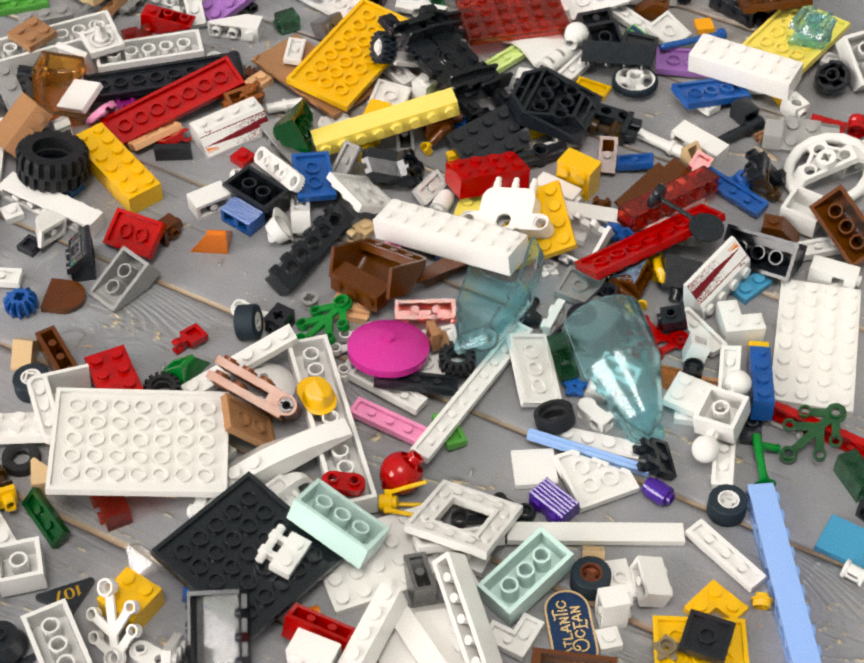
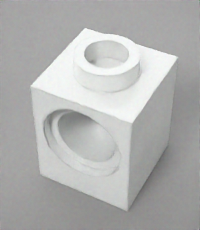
M795 91L788 101L781 100L779 111L785 116L806 118L810 103Z

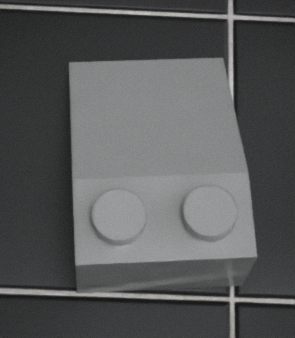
M123 246L88 291V294L116 313L149 289L160 272Z

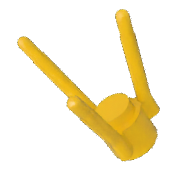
M423 480L394 489H384V494H379V510L384 511V513L411 517L414 513L397 510L398 507H416L422 503L399 502V497L394 496V493L425 485L427 481Z

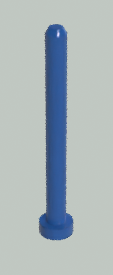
M724 28L708 34L722 39L727 38V32ZM702 35L662 43L659 45V49L667 50L695 44Z

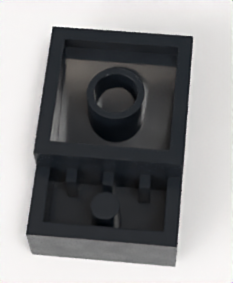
M610 7L577 13L575 22H581L587 27L589 32L587 40L622 42L623 37L617 19L613 18Z

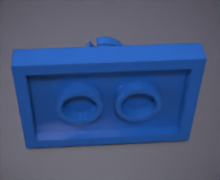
M329 151L291 154L292 167L305 176L304 187H302L303 189L300 192H297L298 202L336 200V189L331 186V183L326 178L329 172H332Z

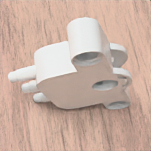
M496 177L493 187L483 194L479 211L467 210L460 215V217L527 234L528 238L545 239L551 237L554 233V227L548 217L540 214L541 203L536 196L538 179L536 178L532 179L530 187L527 189L519 188L520 179L518 177L514 178L511 188L501 187L502 178Z

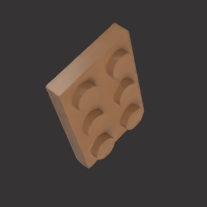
M228 393L220 397L225 431L256 447L276 440L272 416Z

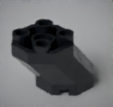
M367 147L362 150L361 161L362 164L366 163L367 168L364 169L365 173L374 185L389 183L406 187H417L423 181L425 167L422 161L417 159L412 148L394 151Z

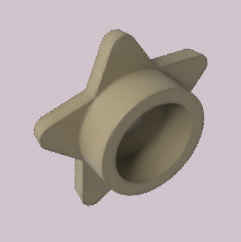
M664 634L658 642L651 643V646L658 652V661L665 658L677 661L676 651L678 650L679 643L673 638Z

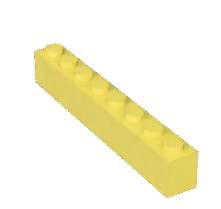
M451 87L320 127L310 132L316 152L329 151V155L340 152L345 140L361 146L458 116L460 111L458 101Z

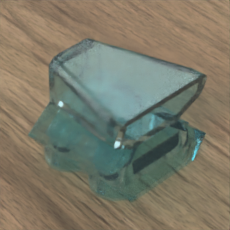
M811 5L803 6L790 22L789 29L794 30L789 38L788 44L824 50L831 41L832 30L837 19L831 12H819L815 6Z

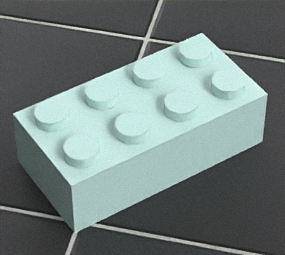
M319 478L294 499L286 517L358 569L382 547L391 529Z
M540 526L477 584L481 601L508 625L512 626L524 612L526 613L571 570L574 564V554Z

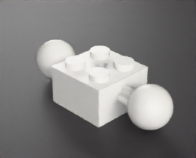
M742 370L731 371L726 376L724 381L725 389L709 385L693 416L694 432L702 435L694 440L691 448L694 458L699 462L709 463L717 458L719 454L717 439L735 445L751 412L749 396L745 395L750 391L752 381L750 376Z

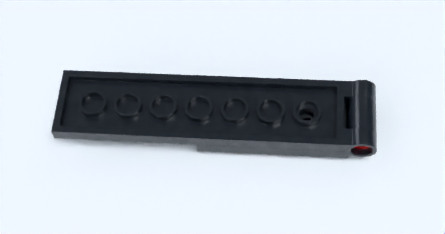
M230 51L217 55L83 75V80L100 82L103 85V89L93 102L98 103L151 94L226 55L244 81L246 80V75L240 53L238 51Z

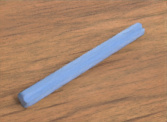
M534 428L528 430L527 440L564 452L573 449L580 452V455L592 459V457L609 462L610 466L619 469L623 467L630 470L631 473L644 477L649 476L650 471H638L636 464L639 461Z

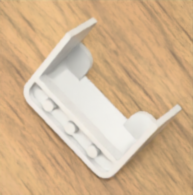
M88 364L34 375L28 379V393L40 436L44 443L50 445L57 387L91 388Z

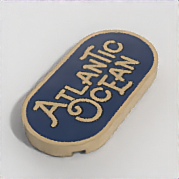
M571 590L557 591L549 596L544 606V618L550 649L599 655L588 601L581 594Z

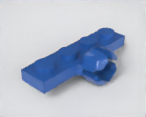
M710 166L704 176L701 174L697 176L699 183L756 219L769 207L768 201L750 191L754 185L753 183L750 185L747 183V174L743 176L746 173L744 169L738 170L733 176L728 177Z

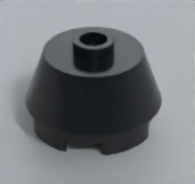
M829 60L828 63L818 67L814 78L815 84L827 95H838L850 83V70L841 61Z
M0 621V663H14L17 660L23 659L27 649L25 633L11 622Z

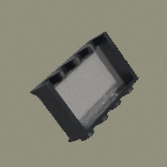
M250 589L187 591L185 608L187 610V621L185 623L187 646L185 654L188 663H251Z

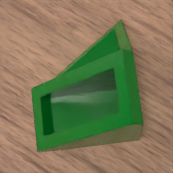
M191 354L172 360L162 371H166V375L169 372L173 376L176 375L182 385L198 376L210 362L196 358Z

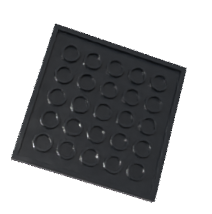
M250 471L167 536L150 552V555L189 591L250 589L251 641L344 560L340 555L286 517L291 507ZM278 524H282L286 528L283 536L288 538L293 531L312 541L311 547L289 580L268 569L271 561L265 559L261 564L255 560L258 549L267 542L269 533L272 529H276ZM275 544L272 550L278 552L281 546ZM237 596L205 597V605L237 633V618L234 616V610L237 608Z

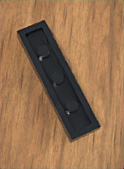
M415 372L399 378H380L374 376L373 387L454 396L458 389L459 376Z

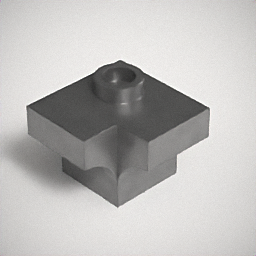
M341 12L322 16L310 23L316 39L323 40L343 19Z

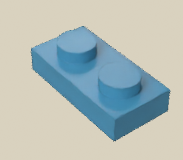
M754 272L740 282L737 289L731 291L730 294L746 305L771 287L772 280L766 275Z

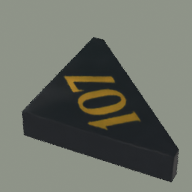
M89 577L39 593L35 596L36 601L49 605L65 598L72 615H74L94 585V578Z

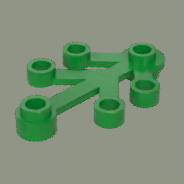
M340 294L334 298L333 303L312 306L309 310L312 317L298 319L296 326L301 332L306 331L310 325L314 326L306 334H296L298 340L314 337L325 327V334H327L330 345H333L336 342V337L333 333L334 317L339 314V321L336 325L340 332H346L350 329L347 311L353 305L351 298L346 294Z

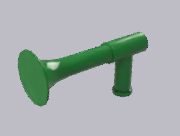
M755 433L752 435V442L757 460L759 479L754 484L774 483L775 487L776 481L770 479L767 474L764 450L778 454L781 446L779 444L763 442L761 434Z

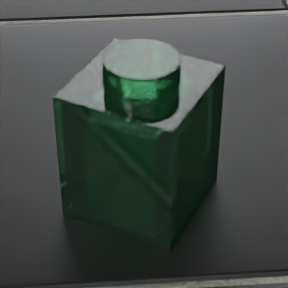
M293 7L275 12L273 20L274 29L278 30L281 36L300 31V16Z

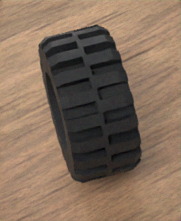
M44 130V132H34L33 135L29 134L16 146L17 177L26 187L29 186L30 189L34 191L39 190L42 193L50 192V194H56V192L65 193L67 190H75L77 186L80 187L88 178L89 148L82 139L76 135H71L69 132Z

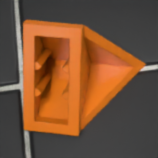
M206 230V235L190 252L228 254L232 231Z

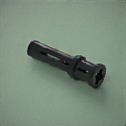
M757 114L753 119L743 121L737 128L716 138L728 144L743 136H751L753 132L764 129L765 120L761 115Z

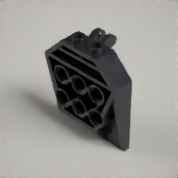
M548 67L524 71L520 78H516L513 86L514 90L510 89L507 97L510 100L507 106L519 125L580 147L596 110L602 101V96Z

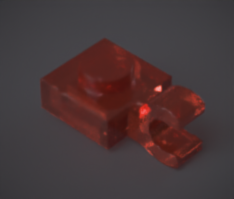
M149 23L142 25L140 29L136 26L121 30L123 40L153 36L151 31H147L151 30Z

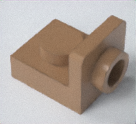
M434 319L426 321V336L432 352L439 351L445 343L449 345L450 339L445 330L442 331L441 327H437Z

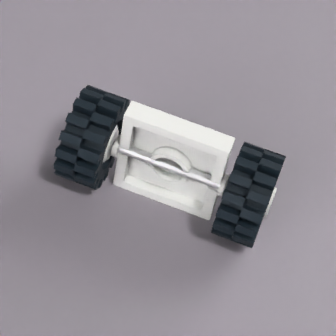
M376 31L373 33L374 36L371 37L372 41L369 43L371 45L369 47L371 53L369 54L372 56L371 59L374 63L391 64L393 61L394 66L419 67L417 61H410L407 58L408 53L400 47L403 39L400 33L390 36L386 31Z

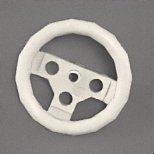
M826 132L807 138L795 146L785 159L783 169L786 172V190L790 194L795 185L804 188L810 183L858 162L864 165V143L860 139L845 133ZM828 144H842L844 147L839 148L829 146ZM808 152L810 155L806 164L799 166L795 170L796 163L803 154ZM843 155L850 156L848 159H841ZM810 170L815 171V172H814L813 174H811V175L805 174L807 171H810ZM864 170L862 178L857 185L848 191L854 201L864 195Z

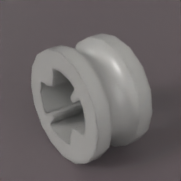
M306 291L300 297L301 307L304 310L309 311L312 306L319 305L318 295L315 292Z

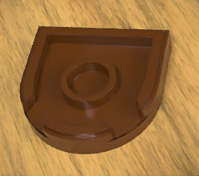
M51 278L40 306L41 312L69 314L72 310L78 307L81 308L86 302L85 289L77 281Z

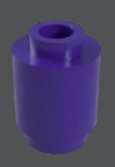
M649 477L642 486L641 491L645 494V497L661 507L671 505L675 499L674 488L657 478Z

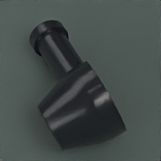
M531 297L522 324L538 328L542 315L536 311L540 303L539 298Z

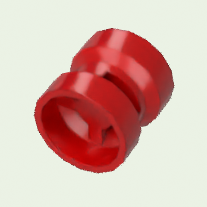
M855 113L849 117L848 135L857 139L864 137L863 114Z

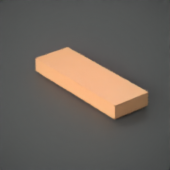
M174 121L165 127L128 142L127 145L130 150L138 151L183 128L182 124Z

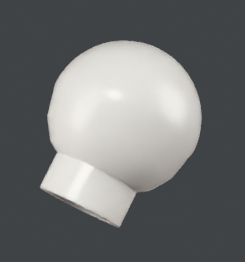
M581 22L570 23L564 33L565 47L575 50L577 46L583 45V40H587L589 35L587 27Z

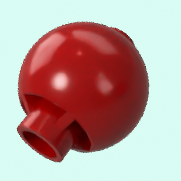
M411 450L409 453L398 451L388 455L383 460L379 471L382 488L394 489L422 481L423 469L421 465L424 463L423 457L415 450ZM418 487L412 488V489H408V490H405V491H401V492H398V493H394V494H396V495H406V494H409V493L413 492V491H414L415 489H417Z

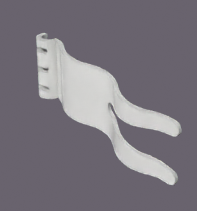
M464 0L456 2L458 9L480 15L500 42L513 44L518 47L536 68L545 66L558 71L582 50V45L577 46L575 50L566 48L564 45L565 38L558 29L545 19L532 17L525 10L520 0H500L509 13L513 22L512 25H507L498 12L488 5L471 4Z

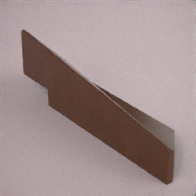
M676 157L665 166L658 162L614 203L622 210H630L648 199L660 183L667 187L688 174L690 170Z
M443 257L426 266L416 283L431 287L470 265Z

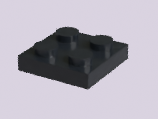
M691 609L678 646V652L711 663H724L736 623Z

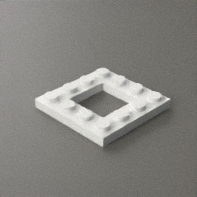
M443 479L404 524V532L486 560L523 513V505ZM453 504L489 516L476 533L439 521Z

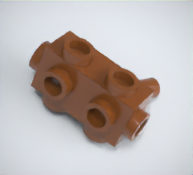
M255 80L251 84L247 83L245 86L223 93L222 108L224 109L250 97H254L262 105L265 93L261 87L259 88L261 83Z

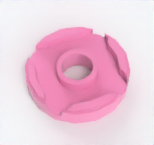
M114 100L105 103L86 119L85 123L89 128L97 125L96 122H100L101 118L115 112L118 105Z

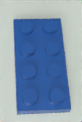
M714 78L674 83L671 86V91L687 110L731 104L745 96L749 100L751 98V94L746 88Z

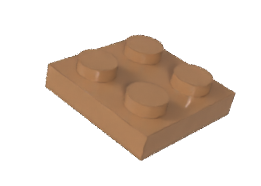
M35 16L7 32V37L29 53L58 37L55 29Z

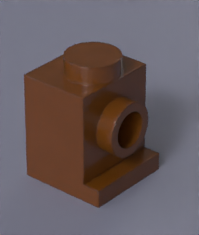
M170 213L158 220L167 225L160 240V243L166 248L170 246V241L181 234V228L183 227L182 221Z

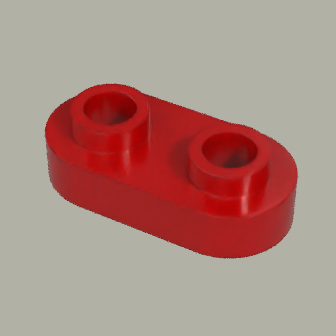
M328 471L321 478L322 481L345 496H359L364 493L366 488L364 477L357 473Z

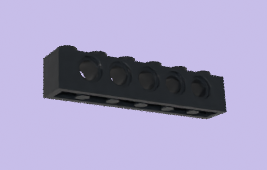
M340 201L334 205L329 204L323 210V216L319 215L312 222L314 224L313 227H308L301 234L303 236L302 239H297L290 246L292 250L290 252L286 251L279 258L281 262L278 265L277 263L268 270L270 274L265 280L280 296L289 292L355 219Z

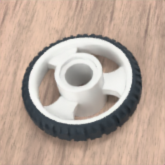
M632 65L631 69L621 68L614 73L612 86L622 96L643 98L655 92L658 87V77L651 69L641 70L638 69V66ZM649 78L652 82L648 87L644 86V79Z

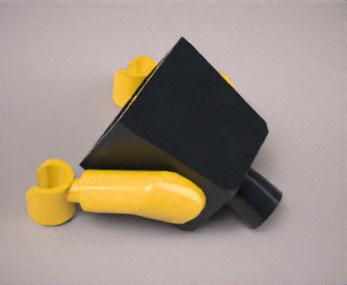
M659 252L658 256L649 257V262L653 265V270L658 282L661 283V288L670 291L668 300L680 303L681 294H683V284L702 266L703 262L668 253L662 257V252Z

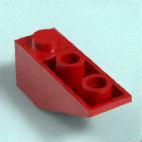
M147 3L141 12V30L156 34L187 30L191 28L196 16Z

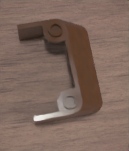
M365 238L332 246L329 277H331L330 273L346 261L388 283L386 299L405 297L406 294L412 291L426 267L427 258L377 239Z

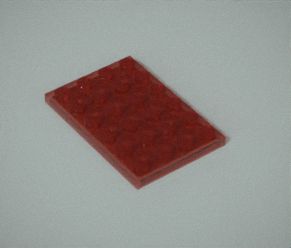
M455 0L456 8L461 12L460 20L462 21L461 23L469 46L561 35L565 33L566 27L570 24L561 0Z

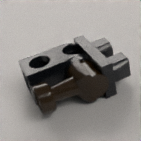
M600 103L595 113V119L593 118L589 133L596 134L599 131L608 136L618 137V145L624 146L625 141L635 144L643 120L634 118V112L632 111L628 113L623 109Z
M753 148L745 153V158L748 160V163L744 165V171L747 173L746 181L749 185L753 183L755 189L763 188L766 190V196L771 202L777 201L782 196V190L779 187L786 184V172L783 168L777 170L765 151L759 153Z

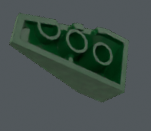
M305 99L300 100L275 124L273 135L277 141H280L281 145L309 153L313 147V142L310 140L312 137L310 127L313 126V113Z

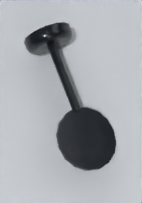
M662 183L656 186L647 201V207L655 209L662 202L691 220L689 230L696 239L703 242H714L722 237L724 224L717 216L710 213L691 215L664 198L667 193V187Z

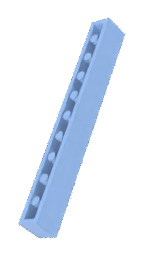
M774 483L747 484L745 492L748 498L747 510L763 573L767 575L766 585L769 597L773 599L771 605L786 663H822L820 659L822 655L820 644H816L815 640L816 628L810 621V606L805 603L804 599L805 587L803 584H800V569L794 562L795 550L789 543V528L785 527L784 524L785 513L779 506L780 494L778 491H775Z

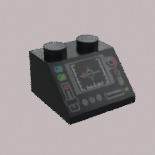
M88 224L84 225L68 241L69 249H65L66 260L69 261V263H66L67 275H71L72 280L77 282L97 280L95 251Z

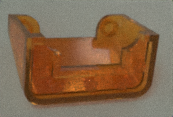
M42 51L32 68L33 99L53 113L50 121L65 116L69 118L70 126L86 125L85 121L91 115V111L88 110L86 114L60 111L56 107L74 79L81 80L83 75L86 74L87 65L84 62V57Z

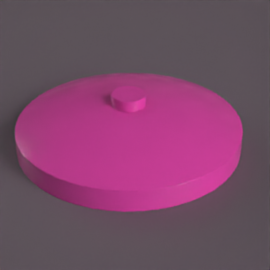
M377 320L366 323L354 330L347 342V355L353 366L363 373L380 378H399L417 372L428 361L430 352L429 340L424 332L412 324L398 320Z

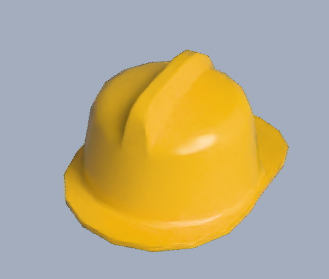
M311 376L298 383L296 388L297 394L304 407L310 413L326 415L334 410L337 404V397L332 386L325 379Z

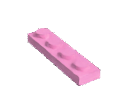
M360 396L350 407L353 418L411 445L427 429L426 426Z

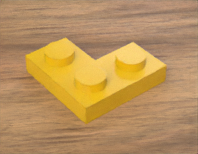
M713 579L684 606L683 612L689 616L690 610L694 609L710 615L716 612L723 618H742L748 612L749 607Z

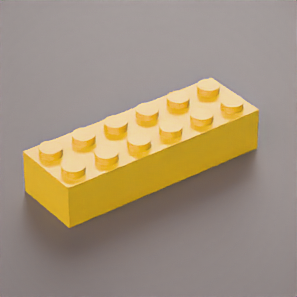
M102 122L76 134L89 148V171L125 210L138 213L163 200L161 183Z

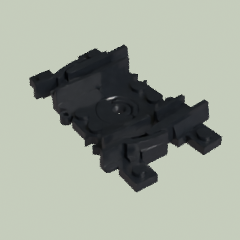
M434 4L420 6L417 17L401 22L392 13L378 18L377 22L390 36L399 33L403 36L400 47L408 53L407 58L410 61H417V65L428 75L429 80L437 81L436 88L444 90L452 87L458 101L459 110L469 120L481 116L484 112L476 100L490 97L497 107L504 104L507 105L510 101L507 99L509 93L504 88L509 86L513 73L499 74L496 70L499 66L497 63L488 65L484 61L479 62V57L469 47V43L461 41L463 36L457 33V29L462 22L459 19L461 15L460 10L447 12L446 10L438 9Z

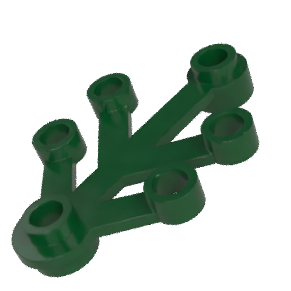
M832 403L826 409L811 408L806 404L801 405L798 414L802 419H808L809 417H823V419L818 423L795 422L792 418H787L783 421V429L788 433L808 431L792 446H785L781 449L780 460L786 465L794 464L797 460V453L815 437L816 443L813 458L816 462L825 461L827 453L824 450V429L830 424L832 435L829 438V445L834 449L842 445L840 423L847 416V411L843 405ZM807 409L809 413L802 414L801 411ZM837 410L840 414L833 415L832 411ZM787 423H792L793 427L787 428L785 425ZM836 438L840 442L838 444L832 443V439ZM791 451L793 455L788 457L785 455V452ZM821 452L824 456L818 458L816 453Z

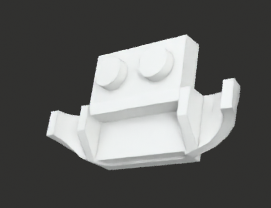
M291 472L286 475L280 473L265 485L291 507L294 499L301 493L298 487L304 483L311 485L314 481L302 472Z

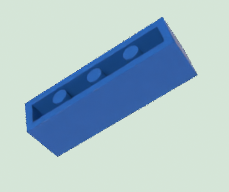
M749 346L746 367L747 374L752 381L751 389L748 392L751 410L750 420L772 421L775 394L771 348Z

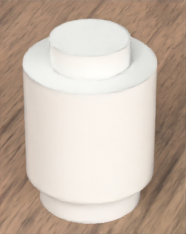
M447 189L439 191L432 201L430 208L448 213L454 203V194Z

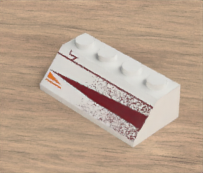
M250 97L190 122V134L192 141L208 160H211L260 139V124L267 122L268 119L260 103L254 97Z
M731 236L683 284L684 308L689 306L703 320L707 316H711L717 302L725 301L727 295L731 291H735L739 283L746 279L751 272L750 258L735 237Z

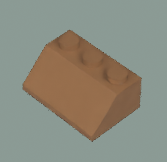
M22 92L0 121V146L16 158V146L29 134L33 135L34 132H41L53 117V113Z

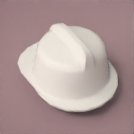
M275 207L272 218L265 226L268 232V241L270 243L277 242L278 244L288 240L293 241L291 222L281 209Z

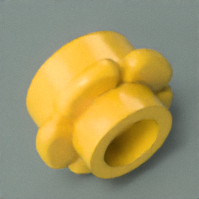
M757 592L750 599L753 601L752 607L758 610H769L773 603V599L765 592Z

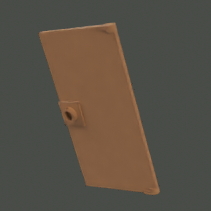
M297 34L291 36V37H293V38L303 39L302 37H300V36L297 35ZM288 39L261 54H257L251 59L254 64L334 120L345 113V111L286 83L288 75L298 66L283 63ZM306 41V47L302 61L315 48V46L309 43L308 41ZM371 85L350 109L370 98L374 86Z

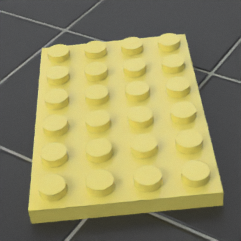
M807 6L805 9L790 8L787 11L779 9L742 44L803 62V75L850 29V22L812 6Z

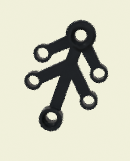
M502 492L494 494L496 497L513 502ZM521 503L520 505H523V513L516 522H533L536 517L535 509L528 503ZM457 509L451 513V525L462 529L467 524L484 523L489 516L483 514L468 515L466 511Z

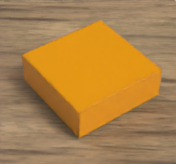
M711 17L694 19L693 24L697 35L714 33L715 27Z

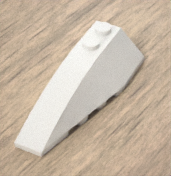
M341 418L262 444L228 463L227 484L230 487L248 471L262 483L266 484L280 473L285 475L354 435L346 419Z

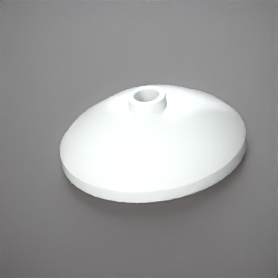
M262 363L253 368L255 373L258 374L257 377L261 378L263 375L271 379L276 384L275 387L293 397L295 396L296 384L294 377L285 367L274 363ZM236 378V380L249 388V392L263 400L266 399L267 395Z

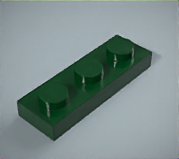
M32 487L21 504L50 546L59 549L70 534V531L40 488Z

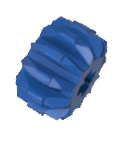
M22 286L19 289L13 288L12 292H6V297L3 298L7 314L12 318L18 317L20 320L24 316L29 318L30 314H35L39 304L36 293L29 287L25 289Z

